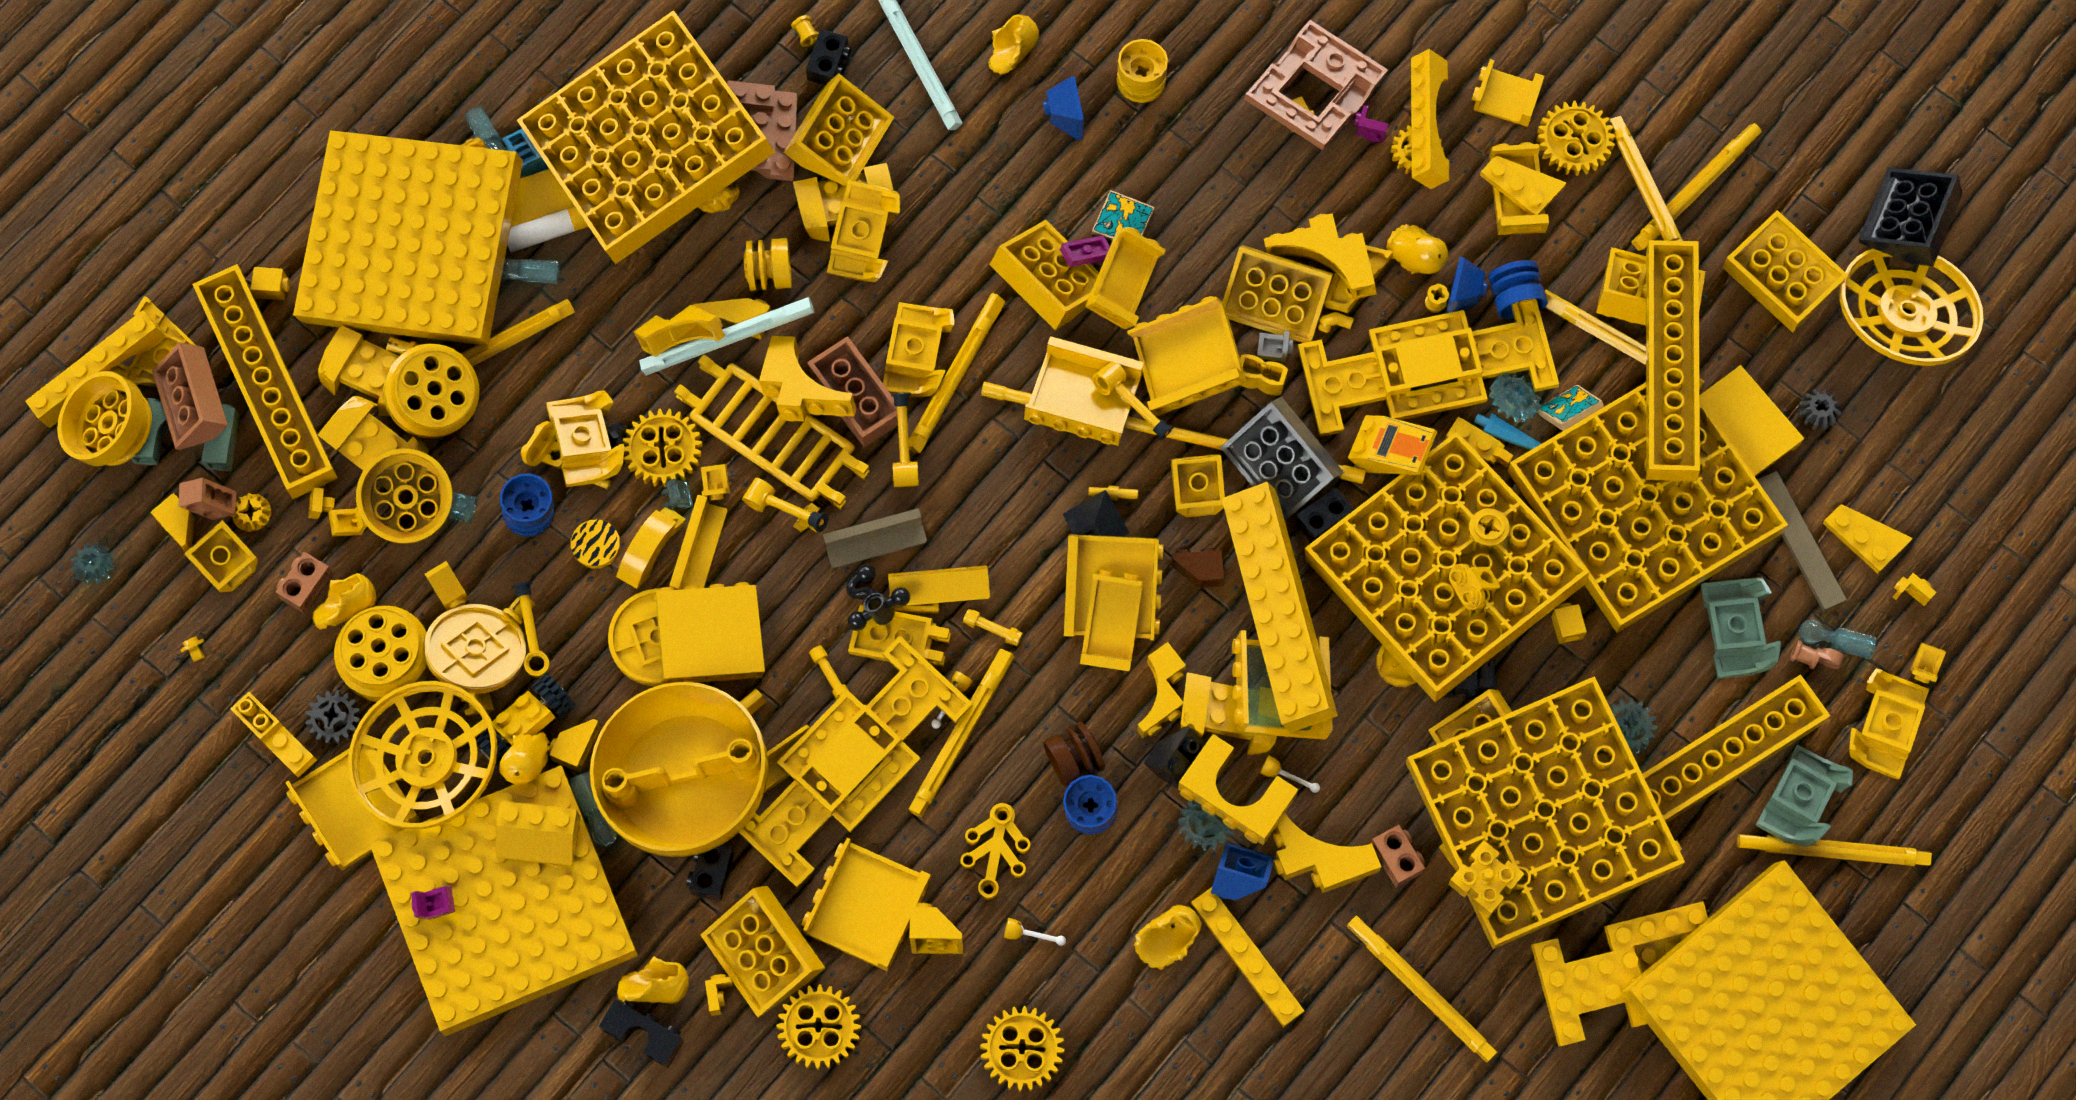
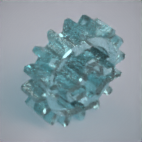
M1504 373L1503 376L1499 375L1490 386L1492 392L1489 394V397L1495 399L1492 405H1498V412L1504 411L1507 419L1513 416L1515 422H1518L1520 418L1523 422H1526L1528 418L1532 419L1541 408L1539 404L1542 400L1541 397L1536 396L1538 392H1534V389H1532V382H1525L1524 376L1517 378L1516 373H1513L1511 376L1508 373Z
M1630 698L1627 704H1625L1623 699H1620L1618 707L1615 704H1611L1610 709L1614 717L1625 711L1623 717H1617L1616 721L1629 748H1633L1634 752L1638 753L1640 745L1646 749L1649 746L1648 741H1653L1655 738L1652 732L1657 730V726L1652 725V723L1656 720V716L1649 717L1648 714L1651 708L1649 707L1644 710L1642 708V701L1638 705H1634L1632 698ZM1628 719H1629L1630 727L1633 728V729L1631 730L1630 734H1629V730H1628V725H1625L1626 722L1628 721ZM1644 734L1642 738L1634 741L1636 735Z
M1188 800L1186 803L1188 810L1182 808L1180 814L1184 817L1178 819V824L1184 825L1179 830L1180 834H1187L1184 841L1186 843L1190 840L1194 841L1193 848L1201 844L1203 851H1206L1207 845H1211L1215 850L1217 842L1224 845L1226 842L1224 836L1230 837L1232 833L1228 829L1229 827L1224 823L1221 824V821L1217 820L1215 814L1212 816L1204 810L1197 811L1202 805L1196 801L1193 804ZM1207 818L1210 820V824L1204 827L1202 826V821H1205ZM1189 821H1190L1191 824H1193V825L1195 826V828H1196V833H1195V834L1193 833V831L1191 830V828H1190V826H1189ZM1210 834L1216 835L1211 838H1204L1205 836Z

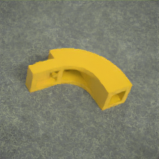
M667 507L660 512L655 510L644 522L630 543L616 577L636 589L640 587L650 577L653 565L667 541L684 526L686 518Z

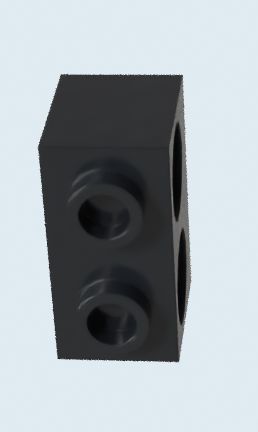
M820 29L806 68L807 81L826 85L837 74L843 76L844 67L842 65L844 59L848 60L851 53L848 36ZM831 47L838 48L836 51L828 50ZM824 67L831 68V70L827 72L821 71V69Z
M1334 487L1297 514L1295 524L1312 543L1354 511V509L1338 489ZM1337 507L1342 513L1335 515L1329 509ZM1318 521L1322 524V527L1315 529L1311 527L1310 523Z
M720 845L710 851L694 855L693 861L696 862L694 872H689L686 886H689L691 895L721 902L735 854L732 847ZM716 853L720 856L716 863L706 862L708 855ZM708 877L713 880L712 884L707 888L699 886L703 878Z

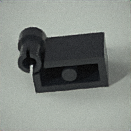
M1490 659L1488 666L1486 661L1480 668L1443 697L1453 698L1455 694H1465L1467 699H1475L1489 689L1497 691V679H1495L1496 660Z

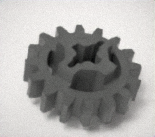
M336 690L334 696L329 691H326V697L322 698L320 695H317L318 702L316 704L313 702L309 703L312 711H306L305 714L310 720H307L305 723L307 727H311L309 730L312 736L317 735L316 739L318 742L321 743L325 739L327 745L331 746L333 740H335L338 745H341L342 738L345 737L346 740H351L349 733H355L356 728L354 726L359 725L361 721L356 716L362 713L359 708H356L358 704L355 699L350 701L351 697L348 693L342 697L339 690ZM342 704L348 708L349 714L342 712ZM318 722L325 724V732L319 728Z

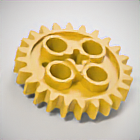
M1573 101L1571 107L1564 102L1562 109L1555 105L1553 112L1548 110L1546 118H1542L1540 123L1542 126H1539L1537 131L1540 135H1538L1536 141L1541 143L1539 151H1545L1542 158L1547 159L1550 157L1549 166L1555 163L1558 164V172L1563 167L1566 168V175L1571 170H1574L1576 176L1579 175L1580 170H1583L1587 175L1590 167L1597 171L1598 164L1604 166L1605 158H1610L1612 153L1610 150H1613L1615 145L1613 143L1615 134H1611L1614 127L1612 125L1606 126L1609 117L1602 119L1603 111L1595 113V105L1587 109L1586 102H1583L1581 107L1577 106L1576 101ZM1574 121H1580L1584 125L1579 126ZM1554 132H1561L1564 136L1559 137ZM1587 140H1594L1597 144H1590ZM1567 151H1574L1577 155H1570Z
M660 408L658 409V414L654 416L650 410L648 412L649 418L646 419L640 415L641 423L638 424L633 421L634 430H626L630 438H623V442L627 446L624 447V454L627 455L624 457L625 463L630 464L628 466L630 472L636 471L635 477L637 479L644 475L643 481L645 484L652 479L654 487L658 485L659 481H662L664 487H667L668 480L677 485L676 478L680 477L685 481V472L693 474L691 465L699 466L696 458L702 457V452L698 449L703 447L702 441H697L701 438L700 432H695L697 429L695 423L689 425V417L681 420V412L673 416L671 409H669L666 415H663ZM660 428L664 429L663 438L666 445L664 447V453L666 458L665 468L661 467L662 456L660 453ZM672 432L680 433L679 437L671 439L668 436ZM647 434L656 435L651 441L644 440ZM673 455L682 456L677 462L670 461ZM649 457L657 458L656 462L652 464L645 463Z
M821 984L818 985L816 992H813L811 986H808L807 994H804L799 989L798 999L793 996L789 997L792 1003L791 1006L783 1004V1008L787 1013L778 1015L784 1021V1023L777 1024V1029L784 1031L777 1035L778 1039L786 1040L781 1045L782 1049L791 1048L787 1054L788 1057L791 1058L797 1055L796 1064L798 1065L805 1060L807 1069H809L812 1063H815L817 1070L820 1069L821 1063H825L826 1067L830 1069V1061L832 1060L840 1065L839 1057L842 1055L848 1059L849 1056L846 1050L856 1049L854 1044L851 1043L852 1040H860V1037L854 1033L861 1030V1025L854 1024V1022L860 1020V1015H852L857 1009L856 1005L847 1006L851 1000L850 997H845L842 1000V991L839 990L834 995L832 986H829L826 992H823ZM803 1009L813 1010V1016L809 1020H803L799 1017ZM830 1009H837L840 1013L837 1019L828 1020L825 1017L826 1012ZM817 1022H822L824 1027L841 1025L842 1029L821 1028V1032L817 1033L815 1028L812 1027H816ZM797 1025L810 1026L808 1028L796 1029ZM804 1034H809L813 1037L811 1044L807 1046L799 1044V1038ZM834 1034L838 1036V1043L834 1046L826 1045L825 1038L828 1035Z
M1026 1006L1023 1007L1022 1013H1018L1017 1009L1013 1007L1012 1015L1003 1010L1002 1020L995 1016L994 1022L996 1025L987 1024V1029L991 1033L982 1034V1038L988 1041V1043L980 1044V1049L987 1051L981 1055V1060H989L984 1065L985 1070L993 1068L990 1074L991 1079L999 1076L998 1085H1002L1007 1081L1008 1090H1011L1013 1085L1017 1084L1019 1092L1022 1091L1023 1085H1027L1029 1091H1032V1083L1035 1082L1041 1088V1079L1044 1078L1050 1082L1049 1072L1058 1073V1069L1054 1064L1063 1063V1060L1057 1056L1064 1054L1065 1050L1057 1047L1064 1043L1063 1038H1056L1060 1033V1028L1052 1029L1054 1025L1053 1019L1045 1022V1012L1040 1017L1036 1016L1037 1008H1034L1031 1014L1027 1013ZM1006 1030H1014L1018 1034L1017 1038L1013 1041L1005 1040L1003 1033ZM1039 1031L1043 1034V1039L1037 1043L1032 1042L1029 1039L1030 1033ZM1024 1043L1027 1049L1045 1048L1046 1051L1025 1050V1054H1019L1018 1049L1000 1050L999 1047L1019 1048L1020 1044ZM1004 1056H1013L1016 1059V1063L1012 1067H1005L1001 1063ZM1031 1057H1038L1041 1059L1042 1064L1034 1069L1028 1066L1027 1061Z

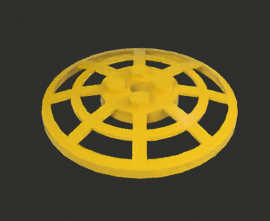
M1873 248L1863 252L1849 264L1845 271L1849 276L1841 283L1839 288V301L1842 312L1853 331L1877 352L1906 364L1935 366L1960 358L1975 344L1982 330L1984 320L1980 297L1969 279L1955 265L1938 255L1933 267L1946 274L1960 288V290L1949 295L1937 283L1925 277L1929 266L1919 265L1916 273L1907 270H1887L1883 258L1893 256ZM1874 260L1878 273L1870 277L1862 287L1850 279L1859 267ZM1891 278H1904L1913 281L1911 286H1895ZM1879 281H1882L1886 288L1881 298L1869 292V289ZM1922 284L1938 295L1939 299L1932 300L1929 295L1920 290ZM1846 287L1859 295L1858 309L1861 318H1853L1848 308L1845 297ZM1964 298L1967 299L1972 312V328L1957 326L1958 318L1954 305L1955 302ZM1865 300L1878 306L1879 316L1868 317ZM1946 307L1949 315V324L1936 321L1937 309ZM1902 308L1909 309L1912 314L1904 312ZM1884 324L1894 332L1892 340L1883 335L1875 326ZM1861 327H1868L1877 338L1890 345V348L1888 349L1872 339ZM1931 329L1946 332L1942 339L1935 343H1932L1926 336ZM1954 334L1969 337L1967 343L1954 354L1945 356L1939 350V348L1951 340ZM1903 337H1916L1923 346H1909L1901 343ZM1899 350L1914 353L1929 352L1934 358L1910 357L1900 354Z
M421 681L402 686L377 701L362 718L353 735L348 757L349 778L353 790L359 801L371 814L394 827L413 830L427 829L445 824L467 811L486 789L496 764V732L485 708L474 696L460 687L438 681ZM422 692L444 693L441 707H424L413 711L410 710L404 698ZM454 696L462 698L471 704L481 715L482 720L471 728L461 716L450 711ZM395 703L401 717L389 726L381 740L367 735L376 719ZM423 716H438L434 728L420 729L415 720ZM448 719L457 723L465 733L451 740L444 733ZM406 724L410 734L403 739L400 745L389 743L394 734ZM486 729H488L491 743V755L487 769L476 767L478 747L475 738ZM468 742L470 744L469 765L457 762V749ZM362 745L377 749L375 754V774L377 779L364 784L361 782L359 770ZM385 752L396 755L397 770L387 775L384 774L383 768ZM425 753H432L430 762L421 764V757ZM453 772L463 774L464 777L461 782L448 793L444 782ZM472 777L482 778L483 780L474 794L461 807L454 810L451 800L464 790ZM400 779H404L410 784L411 788L406 799L396 794L389 784ZM382 788L383 792L391 800L401 805L396 817H389L380 811L370 801L366 793ZM435 788L439 799L429 802H416L421 789ZM442 806L445 814L444 817L435 821L425 823L405 822L411 809L425 810Z

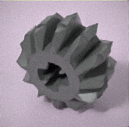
M1814 389L1811 394L1806 393L1803 396L1804 401H1800L1798 408L1801 409L1799 417L1806 418L1804 425L1811 423L1813 430H1816L1819 425L1823 431L1827 429L1828 425L1834 426L1836 418H1839L1841 415V411L1838 410L1841 406L1840 402L1833 401L1836 397L1835 394L1828 396L1826 389L1821 394L1817 389Z

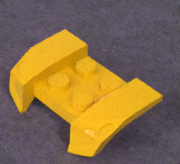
M887 163L864 167V173H861L856 180L857 182L893 190ZM817 177L793 182L801 217L810 238L830 242L828 227L834 226L837 223L846 186L833 180L817 182ZM889 213L886 227L894 221L895 214Z
M848 180L831 244L828 274L868 282H876L880 279L888 263L887 260L879 259L889 213L895 215L900 213V196L897 191Z
M899 302L883 385L890 394L910 392L911 396L909 397L932 396L937 391L946 371L935 370L942 333H951L954 326L953 309Z
M341 325L325 349L318 368L319 379L334 396L341 382L378 399V416L391 417L384 403L383 385L389 368L399 356L363 340L362 334ZM412 373L405 374V382L411 386L416 385V376Z
M604 390L578 398L546 402L549 419L554 426L562 459L561 468L566 487L599 483L617 475L623 465L624 444H620L613 449L610 446L603 416L609 414L614 402Z
M353 396L343 404L318 433L320 438L362 470L374 458L390 450L407 448L426 454L429 452L419 437L413 436L406 442L370 414L377 408L378 404L360 396ZM401 467L398 473L401 479L410 478L412 475L411 467ZM382 479L378 482L388 491L390 490L391 483L389 480Z
M1876 668L1867 681L1866 690L1873 693L1874 696L1862 732L1851 728L1850 757L1868 769L1899 780L1920 725L1929 688Z
M1187 672L1181 730L1189 727L1200 738H1202L1204 731L1250 740L1247 755L1265 753L1273 747L1277 736L1238 733L1237 724L1234 723V711L1237 708V700L1233 699L1234 686L1211 682V677ZM1262 687L1258 691L1248 689V725L1280 727L1281 721L1272 689Z

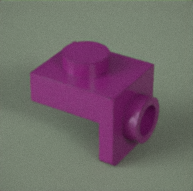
M1364 105L1362 113L1357 112L1354 122V126L1358 127L1356 135L1365 137L1372 142H1384L1388 123L1366 118L1368 106Z
M443 886L428 892L415 891L411 893L412 910L416 918L431 920L455 912L453 892L450 886Z

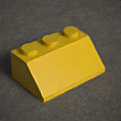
M500 801L496 822V858L573 866L581 817L577 809Z
M918 903L916 907H910L909 938L912 953L963 954L962 933L937 907H932L928 903Z

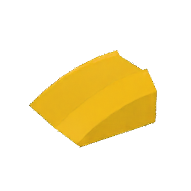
M1221 455L1170 459L1176 512L1185 517L1216 515L1224 508L1222 498L1225 497Z
M223 520L184 553L219 592L234 591L255 572L258 558Z

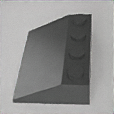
M1282 397L1271 401L1220 447L1252 487L1268 482L1277 491L1285 521L1344 473Z

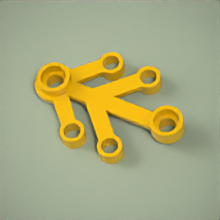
M1006 803L996 804L990 811L989 819L976 828L968 829L965 833L966 842L970 845H975L980 841L981 835L995 828L991 839L972 852L964 853L960 859L963 868L972 869L977 860L990 852L986 877L978 885L979 895L986 900L994 899L999 892V886L995 880L1000 854L1011 867L1013 877L1022 878L1026 873L1025 864L1016 858L1003 839L1006 829L1015 841L1017 852L1025 854L1030 850L1029 839L1023 837L1014 824V809ZM999 813H1005L1007 818L999 820L997 816ZM976 833L978 837L976 840H970L968 835ZM1024 841L1028 846L1025 849H1020L1018 844ZM966 857L973 859L970 865H966L963 862ZM1016 866H1021L1023 872L1017 874L1013 869ZM986 886H991L993 888V892L991 894H986L984 892V888Z

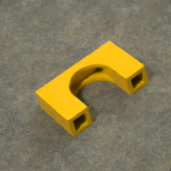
M1212 734L1179 781L1178 790L1181 791L1180 794L1185 799L1191 802L1195 800L1201 804V808L1212 816L1216 814L1221 817L1223 823L1234 830L1237 828L1244 832V836L1252 843L1257 844L1259 842L1264 845L1296 799L1299 789L1276 776L1265 794L1256 803L1249 806H1235L1228 803L1219 794L1216 780L1233 756L1234 747Z

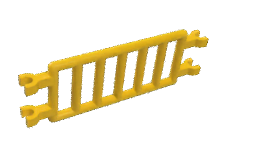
M703 354L698 361L700 364L699 368L717 378L715 383L702 399L692 394L681 384L674 391L677 394L676 398L693 408L689 418L809 501H815L821 495L835 507L842 510L847 503L845 501L846 496L833 490L828 486V483L842 465L854 471L863 480L870 473L867 464L851 456L855 445L810 414H807L805 422L803 421L802 425L772 463L760 455L785 424L786 420H781L780 415L752 450L741 443V440L770 403L774 401L777 404L778 397L763 396L734 435H729L721 427L752 388L763 394L760 382L734 363H730L724 370ZM734 374L744 381V384L712 423L704 418L702 413ZM811 428L815 429L823 436L792 476L780 469L805 435ZM833 441L843 449L812 490L801 484L800 481L829 443Z

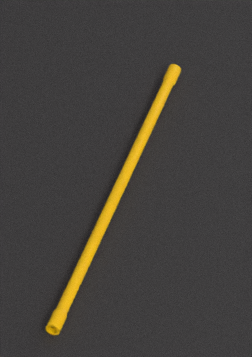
M989 382L983 383L981 396L1007 400L1024 405L1026 403L1029 404L1032 395L1031 393L1009 389L1005 386ZM1128 416L1125 428L1157 435L1153 431L1154 428L1146 420ZM1174 427L1166 436V438L1222 450L1220 447L1229 440ZM1338 465L1344 472L1339 478L1363 484L1366 470L1347 465Z

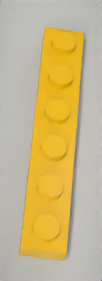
M1211 887L1193 900L1191 906L1284 1028L1303 1014L1304 1009L1218 895L1211 893Z

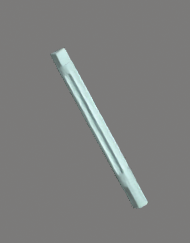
M878 0L947 129L956 130L963 123L896 0Z
M807 297L722 329L725 337L719 341L697 339L666 350L657 357L652 355L639 360L641 370L647 376L813 314L815 312L812 302Z

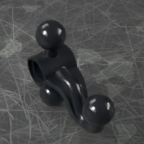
M867 564L861 565L857 569L856 574L850 578L846 586L847 594L851 598L865 599L864 609L866 611L863 613L859 611L852 612L848 617V625L855 631L863 630L867 625V621L871 619L879 625L888 624L895 614L892 607L906 606L911 599L910 592L903 587L896 588L888 599H885L882 594L870 587L856 589L859 583L868 584L875 579V569Z

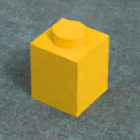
M254 267L251 291L255 298L285 300V293L290 290V279L287 278L284 270Z
M1564 603L1558 605L1551 616L1558 643L1563 644L1582 640L1587 631L1579 604L1571 605V603Z

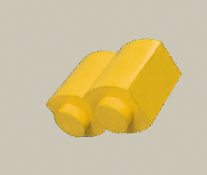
M1241 355L1240 360L1247 383L1240 386L1250 389L1258 388L1262 392L1273 396L1282 394L1288 368L1277 362H1264L1254 355Z

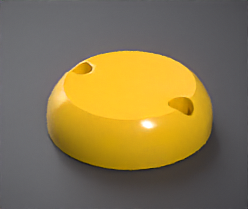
M693 682L662 684L645 690L625 702L614 712L601 730L594 745L590 764V781L593 796L599 811L608 825L631 845L645 852L667 857H686L701 854L723 845L733 838L754 816L764 796L768 780V757L765 742L757 723L739 701L715 687Z

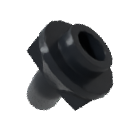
M622 422L609 426L607 431L608 437L616 440L613 448L620 444L625 445L623 438H627L626 430L629 429V426L623 425Z

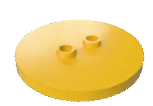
M661 588L645 590L627 599L614 614L608 632L610 653L620 671L637 683L654 687L662 685L661 675L663 672L656 602H654L655 593L660 591Z
M466 604L449 609L434 620L425 637L424 655L430 671L440 682L450 683L468 693H487L504 687L519 674L526 656V641L518 623L503 611L482 604Z

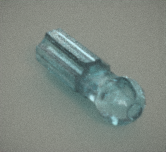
M482 106L474 107L465 114L464 117L474 134L482 139L488 149L509 151L504 148L498 132Z
M505 259L501 280L512 279L557 284L560 264L555 261Z
M1807 620L1801 624L1799 629L1800 637L1808 644H1814L1820 640L1831 643L1834 650L1867 659L1872 657L1876 646V637L1840 627L1835 631L1826 630L1817 620Z
M590 772L575 776L571 779L570 784L582 812L587 817L593 830L592 837L594 841L601 846L611 845L616 840L617 833L608 825L595 802L591 788Z

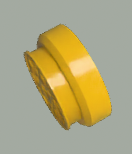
M423 344L405 351L391 365L384 380L383 398L389 415L401 429L421 438H441L456 432L470 420L479 400V382L472 365L462 354L444 345ZM425 359H433L437 365L436 370H427L424 366ZM453 368L459 372V379L457 381L448 378V369ZM405 374H414L417 378L416 385H408L404 380ZM429 383H435L439 386L440 393L438 395H431L428 392L427 386ZM452 393H459L462 396L463 402L461 405H455L451 402L450 396ZM414 397L419 400L420 408L418 410L409 408L407 403L409 398ZM434 407L440 408L443 411V418L440 420L434 419L431 416V409Z
M97 372L80 381L67 396L58 419L59 442L68 455L87 465H120L133 458L145 444L151 429L152 412L148 401L132 381L114 372Z
M394 449L374 458L363 470L357 484L356 502L364 523L376 535L390 542L411 544L430 538L443 527L452 510L453 488L448 474L433 457L415 449ZM403 466H409L412 469V475L408 479H401L399 477V470ZM430 477L434 480V487L430 491H424L421 488V481L424 478ZM382 479H387L391 483L390 490L385 493L379 492L377 488L378 482ZM403 491H411L413 494V500L409 504H402L399 497ZM426 502H432L435 505V512L430 516L422 513V506ZM383 504H389L392 508L391 514L385 518L381 517L378 513L379 507ZM406 515H410L414 519V525L409 529L402 528L400 523L401 519Z
M375 606L365 609L354 615L343 626L336 639L334 660L337 671L348 688L356 695L366 700L377 702L395 689L407 684L425 681L430 671L424 655V643L427 632L421 622L404 609L394 606ZM376 621H384L383 625L380 628H372L373 624ZM398 630H407L403 637H395ZM363 635L359 643H352V639L355 636ZM379 644L386 645L382 652H374ZM400 654H409L408 658L405 661H397V658ZM365 659L361 667H354L355 661ZM388 668L384 676H376L379 669Z

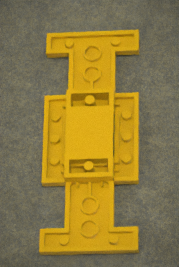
M1523 300L1511 305L1515 323L1472 331L1469 328L1464 310L1369 329L1373 352L1328 362L1322 339L1298 344V351L1319 436L1323 437L1344 432L1339 409L1386 400L1390 418L1398 420L1486 403L1488 398L1483 379L1529 370L1534 392L1559 387L1537 300ZM1456 378L1458 380V382L1410 391L1413 387L1428 385Z
M901 636L882 653V656L898 669L899 673L867 706L863 705L846 690L777 762L794 781L760 816L755 813L739 832L796 888L815 871V868L798 851L831 816L851 833L921 760L904 743V740L928 715L938 707L956 723L973 706L969 699ZM884 758V760L880 763V765L855 789V787H856V786L879 764V762Z
M1704 901L1604 926L1611 951L1604 954L1565 963L1558 938L1532 944L1531 948L1558 1047L1586 1040L1579 1014L1625 1003L1632 1028L1647 1024L1622 993V990L1708 919Z

